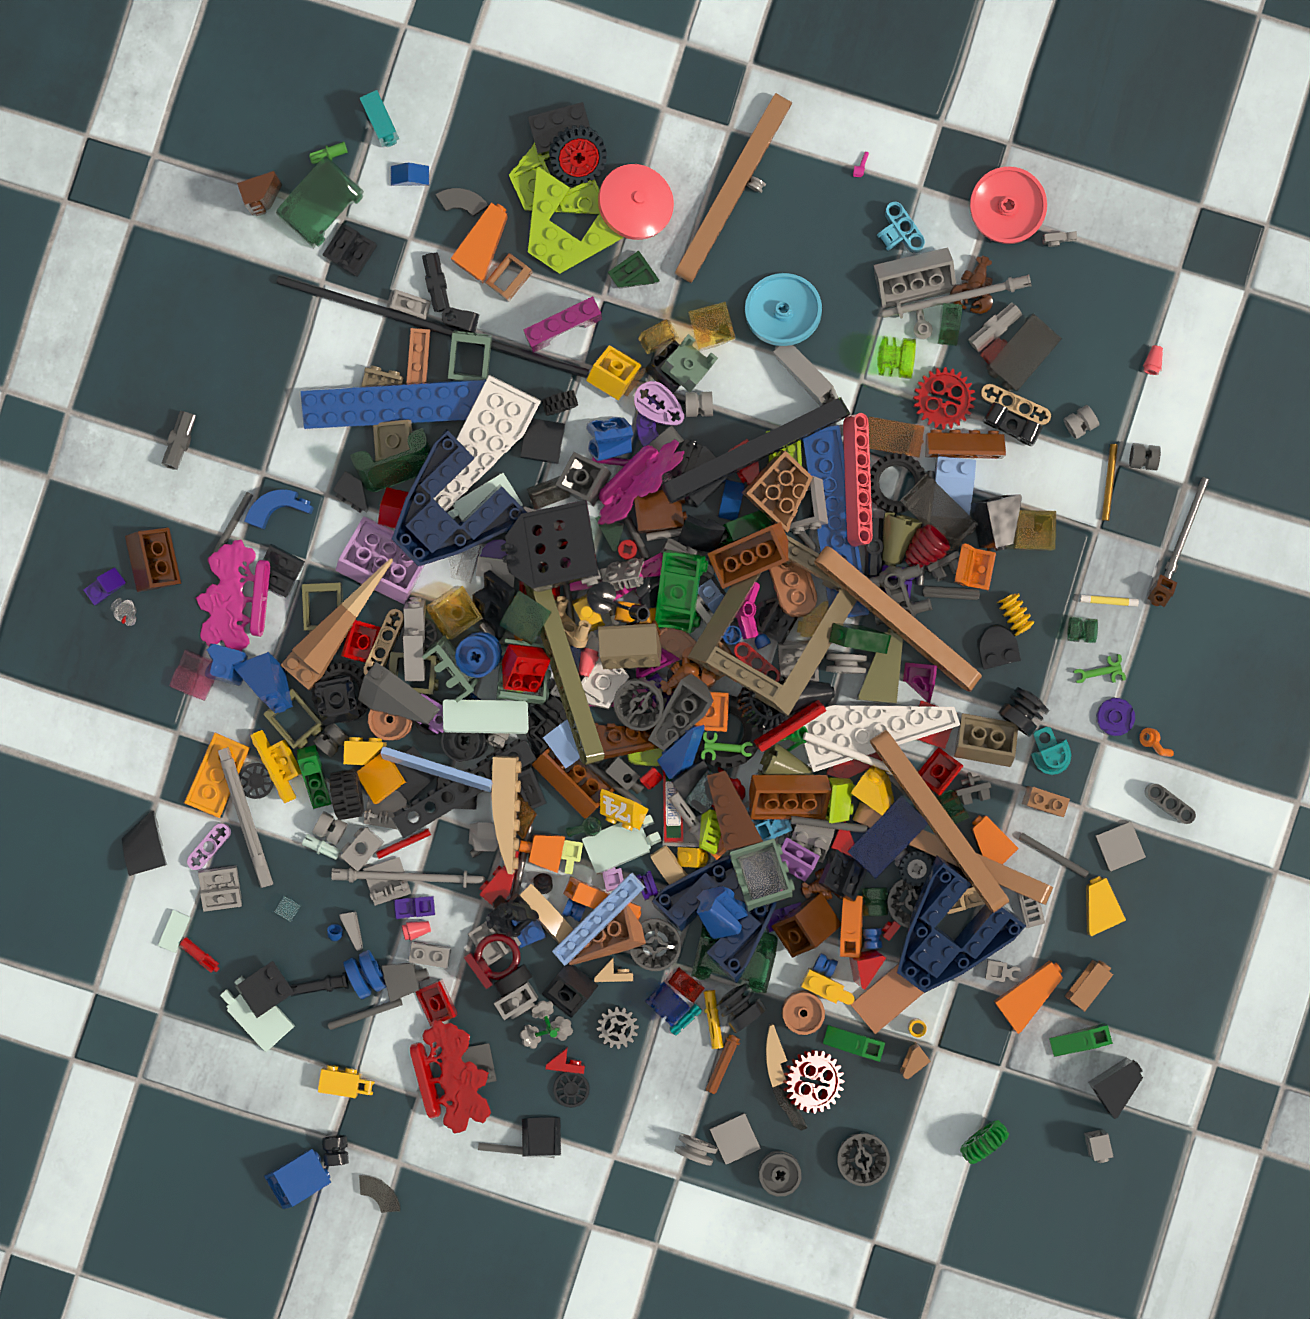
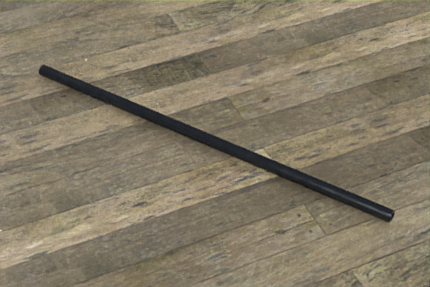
M279 275L277 278V284L428 329L452 337L454 330L462 331L286 276ZM492 340L491 343L492 350L586 379L590 371L587 368ZM472 343L475 345L485 347V344Z

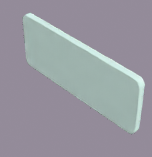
M446 699L443 701V730L445 732L526 734L528 732V703L526 701L460 700L456 702L454 699Z

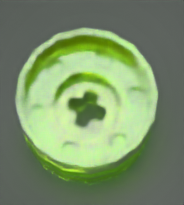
M883 336L877 354L878 376H884L885 368H888V377H891L893 370L897 369L898 378L911 379L915 361L916 339L903 338L901 345L897 346L896 337H892L891 345H888V336Z

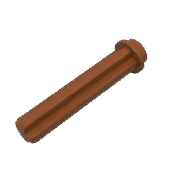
M729 1034V1037H726L725 1046L706 1086V1091L716 1094L737 1045H740V1038Z

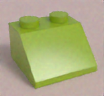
M828 777L832 791L825 818L829 823L848 821L849 816L853 814L851 797L854 795L851 792L855 785H853L851 779Z

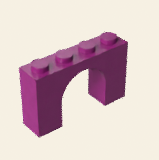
M592 296L523 329L532 351L536 352L551 345L550 341L568 330L584 325L586 328L601 321L602 315Z

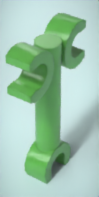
M1117 654V662L1115 663L1111 661L1110 656H1107L1106 660L1110 666L1087 671L1082 669L1074 670L1073 673L1079 672L1082 674V678L1075 682L1083 683L1086 678L1112 673L1110 677L1112 683L1116 682L1115 676L1117 674L1121 675L1122 681L1126 680V675L1122 672L1120 664L1122 656Z
M707 732L703 734L705 750L701 753L702 759H705L706 752H711L712 760H715L716 754L714 750L739 752L746 757L751 756V753L744 751L745 746H752L750 742L742 745L714 743L717 740V733H714L712 740L707 739Z

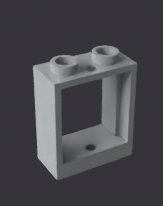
M812 476L813 478L807 491L811 490L814 517L796 521L794 517L789 529L794 534L804 533L806 529H820L821 525L828 524L823 480L818 477Z

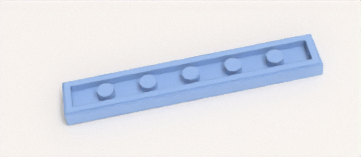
M382 747L381 756L384 760L490 793L492 792L493 783L490 779Z
M631 873L552 952L564 966L567 965L645 886Z

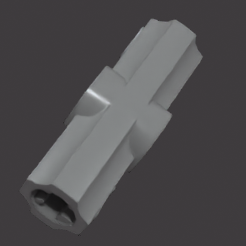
M1011 302L998 315L990 318L979 331L968 339L971 346L979 353L991 341L1000 337L1011 324L1022 316L1020 309Z

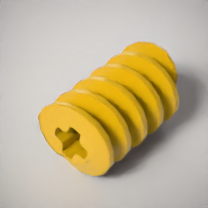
M1019 593L1011 594L996 602L1003 603L999 608L1000 610H1007L1003 614L1004 617L1010 616L1007 623H1014L1010 629L1018 630L1014 636L1027 631L1034 624V620L1027 621L1031 615L1024 614L1027 607H1020L1023 604V600L1017 601V598L1020 596Z

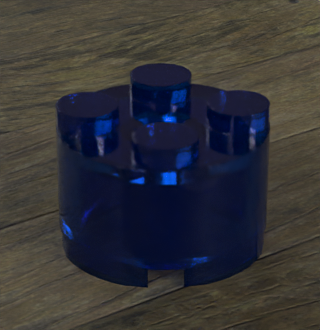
M665 982L660 984L645 1000L652 1008L657 1007L654 1011L661 1018L667 1017L665 1021L672 1028L691 1008Z

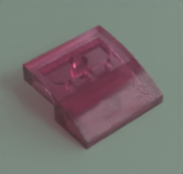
M186 649L169 686L205 701L215 681L205 676V670L213 660Z

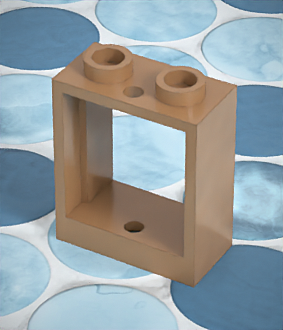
M1027 786L1022 805L1064 817L1070 799Z
M1092 960L1066 993L1065 997L1077 1007L1086 1011L1113 976L1109 972L1111 968L1100 960L1098 962Z

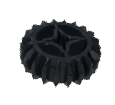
M743 687L737 696L739 698L737 704L740 706L738 711L743 713L741 718L745 717L747 719L746 724L752 723V728L758 727L759 731L763 729L767 731L771 728H776L778 724L783 722L785 714L756 697L753 698L752 695L756 693Z

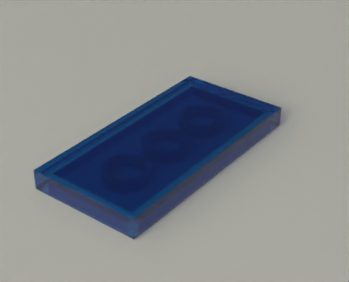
M901 796L851 847L848 853L876 879L921 833L928 823Z

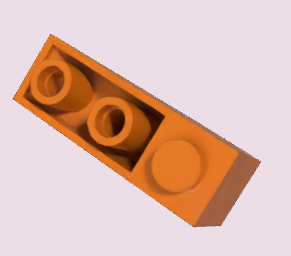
M857 895L855 901H850L843 897L840 957L859 958L861 955L863 896Z

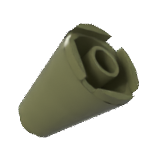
M885 512L882 560L885 561L886 565L896 567V564H901L904 559L905 553L909 549L908 546L912 543V537L916 535V531L921 527L922 522L902 514L894 517L895 513Z
M778 743L765 750L760 764L763 765L762 770L758 769V775H814L811 767Z

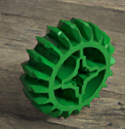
M999 1120L992 1121L969 1137L961 1146L960 1152L970 1164L980 1162L996 1151L1007 1140L1009 1132Z

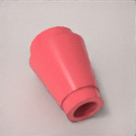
M1152 346L1143 364L1145 373L1158 375L1159 371H1162L1163 348L1161 346Z
M584 648L580 655L579 675L589 677L599 659L598 651Z
M429 921L406 922L405 925H402L405 940L410 939L412 941L431 932Z

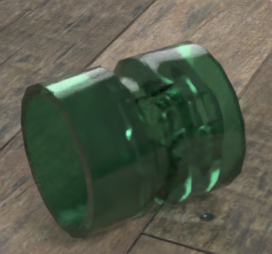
M1081 617L1069 618L1067 629L1068 641L1079 642L1082 639L1084 643H1096L1098 634L1097 619L1086 618L1083 621Z
M862 888L863 900L866 902L863 904V916L888 915V904L885 903L887 888Z

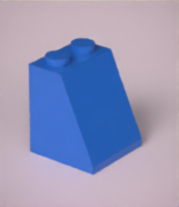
M269 652L234 665L237 673L274 713L284 712L286 709L293 707L285 669Z
M313 1149L304 1152L264 1175L282 1209L295 1206L331 1183L329 1172L326 1168L323 1169L320 1163L321 1158Z

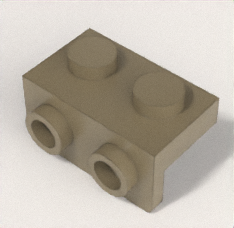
M370 365V368L365 367L364 369L365 374L362 386L403 383L404 378L399 376V372L389 370L388 373L382 372V368Z

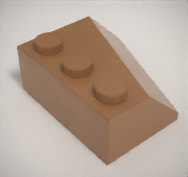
M780 450L745 488L742 494L775 524L781 522L784 531L788 533L791 522L796 516L797 509L813 477L786 451Z

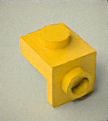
M678 847L677 862L681 867H704L708 862L707 851L701 848Z

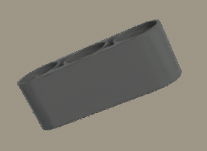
M1149 784L1146 786L1145 796L1178 822L1190 824L1195 820V811L1159 784ZM1153 787H1157L1159 790V794L1155 798L1150 794V790ZM1169 798L1174 800V807L1172 809L1166 807V801ZM1184 810H1188L1190 817L1184 821L1181 813Z

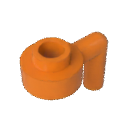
M1145 728L1141 731L1140 742L1143 746L1153 747L1161 756H1173L1174 752L1172 749H1166L1160 745V734L1156 729Z

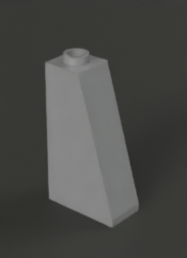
M794 345L775 347L773 353L776 359L819 406L838 398L834 386Z

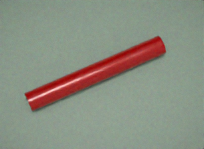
M429 828L377 851L378 859L430 836Z

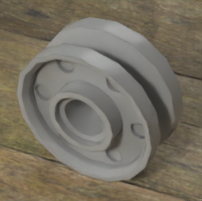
M826 654V659L835 661V665L826 666V672L844 674L866 673V668L859 667L858 662L866 661L867 656Z
M680 1134L679 1140L685 1143V1147L675 1146L674 1151L698 1163L712 1165L713 1159L706 1154H716L717 1147L701 1139Z

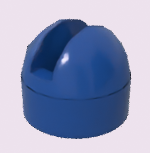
M759 634L754 641L757 650L771 644L770 639L765 634Z
M337 924L330 925L327 929L328 938L331 941L341 939L343 935L342 927Z

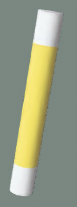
M1081 595L1080 602L1138 607L1139 599Z

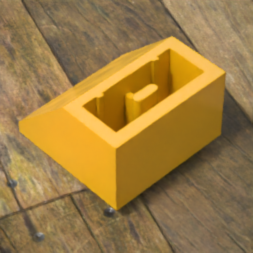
M349 737V741H344L343 764L366 765L381 752L382 747H386L387 742H382L381 738H369V742H364L363 738Z

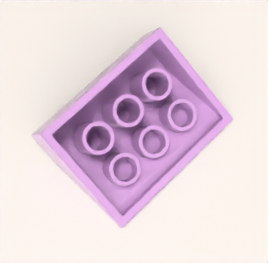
M363 516L338 559L336 571L363 584L384 563L392 558L393 562L374 590L405 604L425 565L418 567L392 540L393 530Z

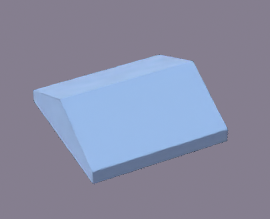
M568 719L543 737L565 768L580 758Z

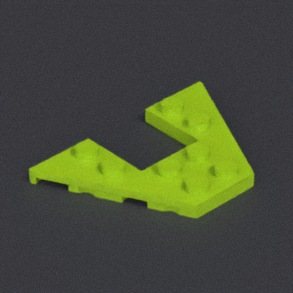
M535 143L509 174L525 211H532L537 167L550 174L544 161L549 159V152L538 155ZM595 179L569 189L555 212L599 215V188Z
M537 167L528 253L560 274L624 238L608 227L600 213L582 241L551 222V216L570 187L540 167Z

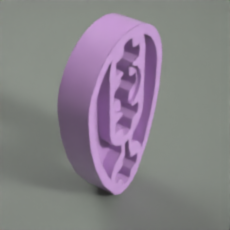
M649 381L639 386L636 390L634 404L636 410L642 416L658 424L678 426L683 422L684 413L681 405L672 392L663 384ZM648 390L650 397L655 395L658 403L664 402L663 406L665 409L660 408L657 410L655 403L648 404V398L644 397L641 399L640 391ZM678 412L680 420L673 422L670 413L676 414Z

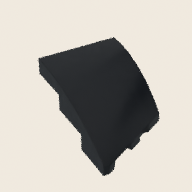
M488 570L484 573V588L472 594L473 610L482 619L486 627L490 626L495 632V637L499 641L502 639L511 617L515 589L491 570Z
M549 689L548 700L542 705L535 704L528 710V732L526 736L533 747L534 755L537 759L549 748L543 737L567 720L561 698L551 695V689Z
M155 811L147 814L122 838L124 858L129 876L167 865Z

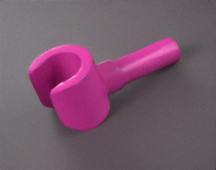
M864 152L860 166L854 165L853 177H862L864 175L865 163L869 152Z

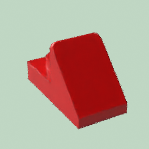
M568 1047L546 1064V1069L584 1074L585 1064H581V1060L570 1059V1062H566Z

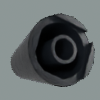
M783 677L784 680H781L780 684L784 685L788 677ZM809 680L789 715L800 712L817 700L822 704L831 702L835 696L834 687H831L830 683Z

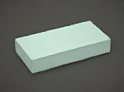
M173 910L158 946L176 953L191 917Z

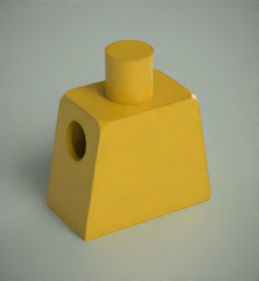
M587 594L572 601L580 620H586L591 624L589 633L597 630L598 627L606 625L601 615L590 608L587 602Z

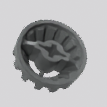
M645 677L639 679L632 678L621 685L614 696L615 713L625 726L633 730L643 731L654 727L659 722L665 710L667 699L663 698V689H658L655 686V681H647ZM645 688L649 691L639 693L637 689ZM654 695H655V698H656V707H655V708L652 706V704H653V699H652V697H653ZM648 708L652 711L650 713H643Z
M902 878L892 885L887 895V908L891 917L898 924L909 927L914 908L911 904H908V901H911L912 896L915 900H918L919 895L915 893L914 888L922 891L924 885L912 886L907 884ZM907 889L904 902H899L900 895ZM900 905H905L911 911V915L903 912Z
M659 918L647 919L641 923L644 936L650 931H655V935L649 937L648 940L645 939V942L649 944L630 949V954L640 967L649 971H661L673 965L679 957L681 939L676 928L668 921ZM658 931L666 935L668 942H664L658 936ZM654 939H656L659 944L665 946H657V949L654 950L650 943H653ZM642 947H647L648 951L653 953L652 957L647 955ZM663 949L667 950L662 956L655 957V954H658Z
M860 1132L850 1135L849 1138L841 1143L837 1152V1164L841 1174L847 1181L858 1186H870L879 1182L885 1176L889 1168L890 1156L887 1147L876 1135ZM863 1144L870 1146L875 1153L870 1154L868 1150L864 1149ZM856 1146L857 1151L854 1154V1158L849 1159L851 1150ZM861 1150L865 1157H868L865 1159V1168L861 1160H858L861 1158ZM876 1156L874 1165L869 1169V1166L872 1163V1157ZM855 1161L856 1165L862 1168V1171L855 1169L850 1162Z

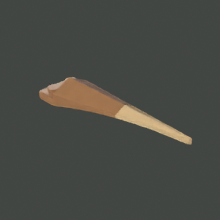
M392 558L384 563L294 647L293 651L281 664L285 670L308 690H311L314 684L324 675L349 629L393 562Z

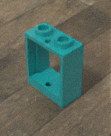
M375 90L360 97L382 147L395 145L399 137L378 91Z

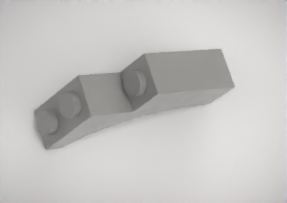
M411 597L404 606L405 631L403 647L405 681H424L426 676L425 659L422 658L425 653L426 599H421V597Z

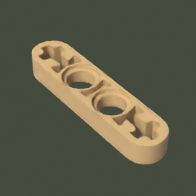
M987 384L981 390L982 399L990 404L995 402L994 400L997 397H986L987 393L985 390L992 388V393L996 395L1002 392L998 402H996L1003 405V396H1010L1012 404L1005 406L1009 409L1008 412L1026 420L1045 425L1051 419V413L1045 407L996 385ZM1023 403L1030 407L1027 414H1022L1019 410V406ZM1035 407L1037 408L1035 412L1038 414L1045 412L1044 416L1047 417V419L1039 421V416L1035 414L1033 415V418L1029 416L1032 414L1033 409Z
M392 609L388 612L364 666L365 675L368 673L369 668H372L375 664L372 661L373 659L380 662L383 667L386 666L390 652H392L404 625V614L400 610ZM398 614L400 621H395L393 626L397 629L394 630L392 627H388V624L392 626L394 621L391 617ZM386 631L393 632V638L389 641L383 639V634ZM380 648L386 651L383 658H377L375 655L376 651Z

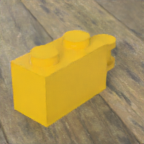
M808 968L800 984L802 988L835 1004L838 1000L847 1005L854 1002L853 994L844 990L843 984Z
M327 1065L326 1068L323 1067L321 1069L318 1092L356 1098L358 1093L373 1095L371 1090L375 1081L361 1079V1073H357V1069L346 1068L344 1071L338 1070V1066ZM360 1083H365L364 1090L359 1089Z

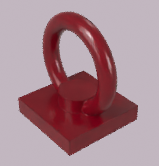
M496 933L484 937L478 943L474 955L469 952L464 956V959L487 989L493 985L491 979L501 980L518 968L520 950L512 938ZM494 941L507 944L513 954L511 965L501 972H493L482 957L484 948Z

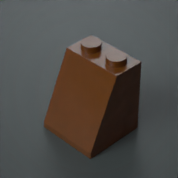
M658 490L653 493L649 492L644 497L637 496L634 499L639 534L683 528L687 518L686 511L682 512L681 504H685L684 498L670 504L663 490Z
M819 893L808 898L771 926L793 958L817 948L841 926V922L823 894Z

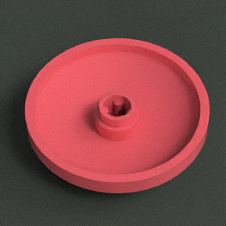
M628 164L616 168L605 178L598 193V207L603 220L615 233L628 239L643 240L657 235L668 224L673 213L674 200L668 183L659 173L644 165Z
M1000 167L985 174L976 184L970 199V213L977 229L988 239L1002 244H1015L1030 238L1042 225L1047 212V198L1043 186L1031 173L1017 167Z

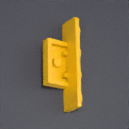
M263 730L251 734L252 743L256 747L270 779L274 782L279 797L284 803L296 799L289 780L302 773L287 741L284 739L271 746Z

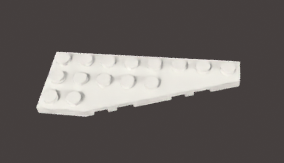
M488 375L456 438L475 459L434 498L445 511L468 491L524 435L541 400Z
M832 705L826 707L827 711L804 726L807 728L808 733L869 755L876 752L869 740L885 729L896 743L900 745L959 726L960 723L955 707ZM809 741L804 743L813 772L854 759Z

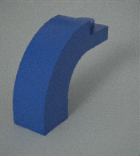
M275 490L262 495L253 503L244 522L265 530L269 517L278 508L292 507L312 514L314 507L310 506V501L300 498L297 501L299 493L295 491Z

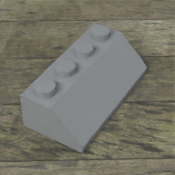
M948 247L873 265L883 309L896 306L897 302L905 304L950 293L952 288L956 286L954 262Z

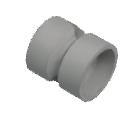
M712 391L701 392L700 395L696 392H685L686 417H697L698 414H701L702 417L713 416Z
M1088 405L1078 409L1077 414L1072 413L1063 419L1074 439L1085 435L1086 430L1091 431L1099 426L1096 415Z
M323 811L312 833L321 838L325 836L326 841L337 845L348 824L342 820H334L333 815ZM331 825L335 827L333 832L329 831Z

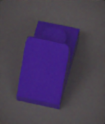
M113 568L98 576L97 580L83 591L96 606L125 585L126 581L117 569Z

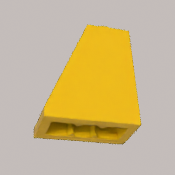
M1100 876L1089 880L1090 884L1086 885L1087 933L1089 936H1093L1126 921L1107 878H1101Z

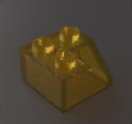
M726 302L688 312L698 351L714 348L736 339Z
M1020 510L1014 537V550H1055L1056 511Z
M454 586L425 606L440 632L447 639L455 638L482 619L481 614L463 586Z

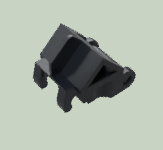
M516 892L508 900L499 895L493 901L494 910L486 916V923L489 929L496 925L497 930L500 933H506L507 937H518L526 926L539 918V914L531 909L530 905ZM511 920L518 921L519 923L516 926L512 925Z

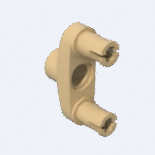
M564 596L557 597L556 606L569 646L572 645L576 648L586 647L591 624L586 620H581L579 626H577L566 615L568 599Z

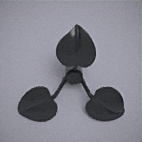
M660 577L643 578V584L635 588V593L640 598L638 600L640 605L634 604L628 607L614 602L616 590L608 582H599L590 587L587 591V602L590 608L598 614L609 613L611 605L628 610L629 616L634 621L625 625L639 624L640 621L644 622L649 618L650 611L648 608L657 607Z

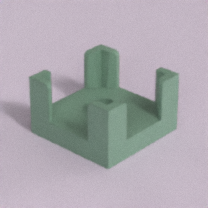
M688 334L674 353L665 361L661 370L691 393L718 357L713 353H710L707 357L692 346L695 339Z

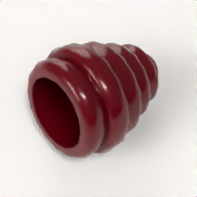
M927 524L916 531V535L912 537V543L908 546L909 550L905 553L907 557L905 561L910 567L919 564L920 568H922L924 565L927 566L930 563L937 562L938 559L944 558L946 551L950 549V544L936 527Z

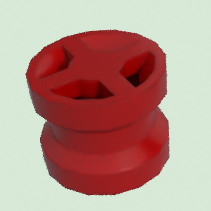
M624 540L619 544L618 553L623 559L630 560L636 556L637 546L631 540Z

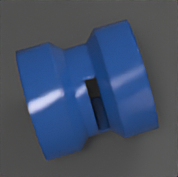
M733 625L728 627L722 638L726 644L735 645L741 640L742 634L740 629Z
M569 898L562 915L566 917L571 916L575 921L580 922L586 906L576 903Z
M881 928L862 929V935L865 937L863 942L864 949L882 948V941L880 940Z
M820 953L814 964L813 971L817 973L822 972L826 977L831 978L838 961L835 959L830 960L826 955Z

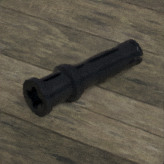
M346 972L336 976L326 975L324 979L289 984L294 991L291 997L324 990L333 992L334 989H349Z

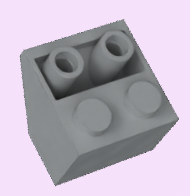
M795 824L790 839L819 855L818 862L823 863L835 829Z

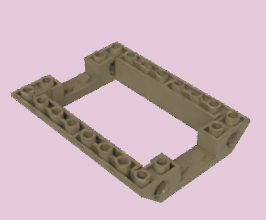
M787 536L788 561L785 563L789 565L790 562H793L822 579V585L831 590L835 589L839 593L784 685L717 647L761 573L731 585L688 658L720 677L722 675L727 676L756 693L755 697L789 716L831 645L829 640L833 623L843 624L857 600L815 565L814 561L819 555L817 552Z

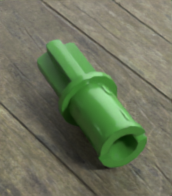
M345 142L312 152L309 154L312 164H316L328 159L332 160V158L348 153Z

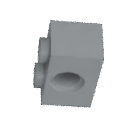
M365 827L364 830L360 828L354 834L356 839L351 844L348 842L341 850L343 854L340 857L357 872L362 869L384 843L368 827ZM359 842L364 843L366 846L364 853H359L356 850V845Z
M412 942L409 962L447 968L451 947Z
M1103 1129L1084 1133L1088 1154L1094 1161L1104 1163L1113 1157L1108 1133Z

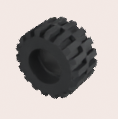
M355 769L331 773L329 778L330 793L334 813L338 820L362 817L364 804L358 773Z

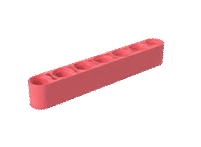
M863 413L848 416L843 421L847 540L854 547L869 544L873 536L869 424L867 416Z

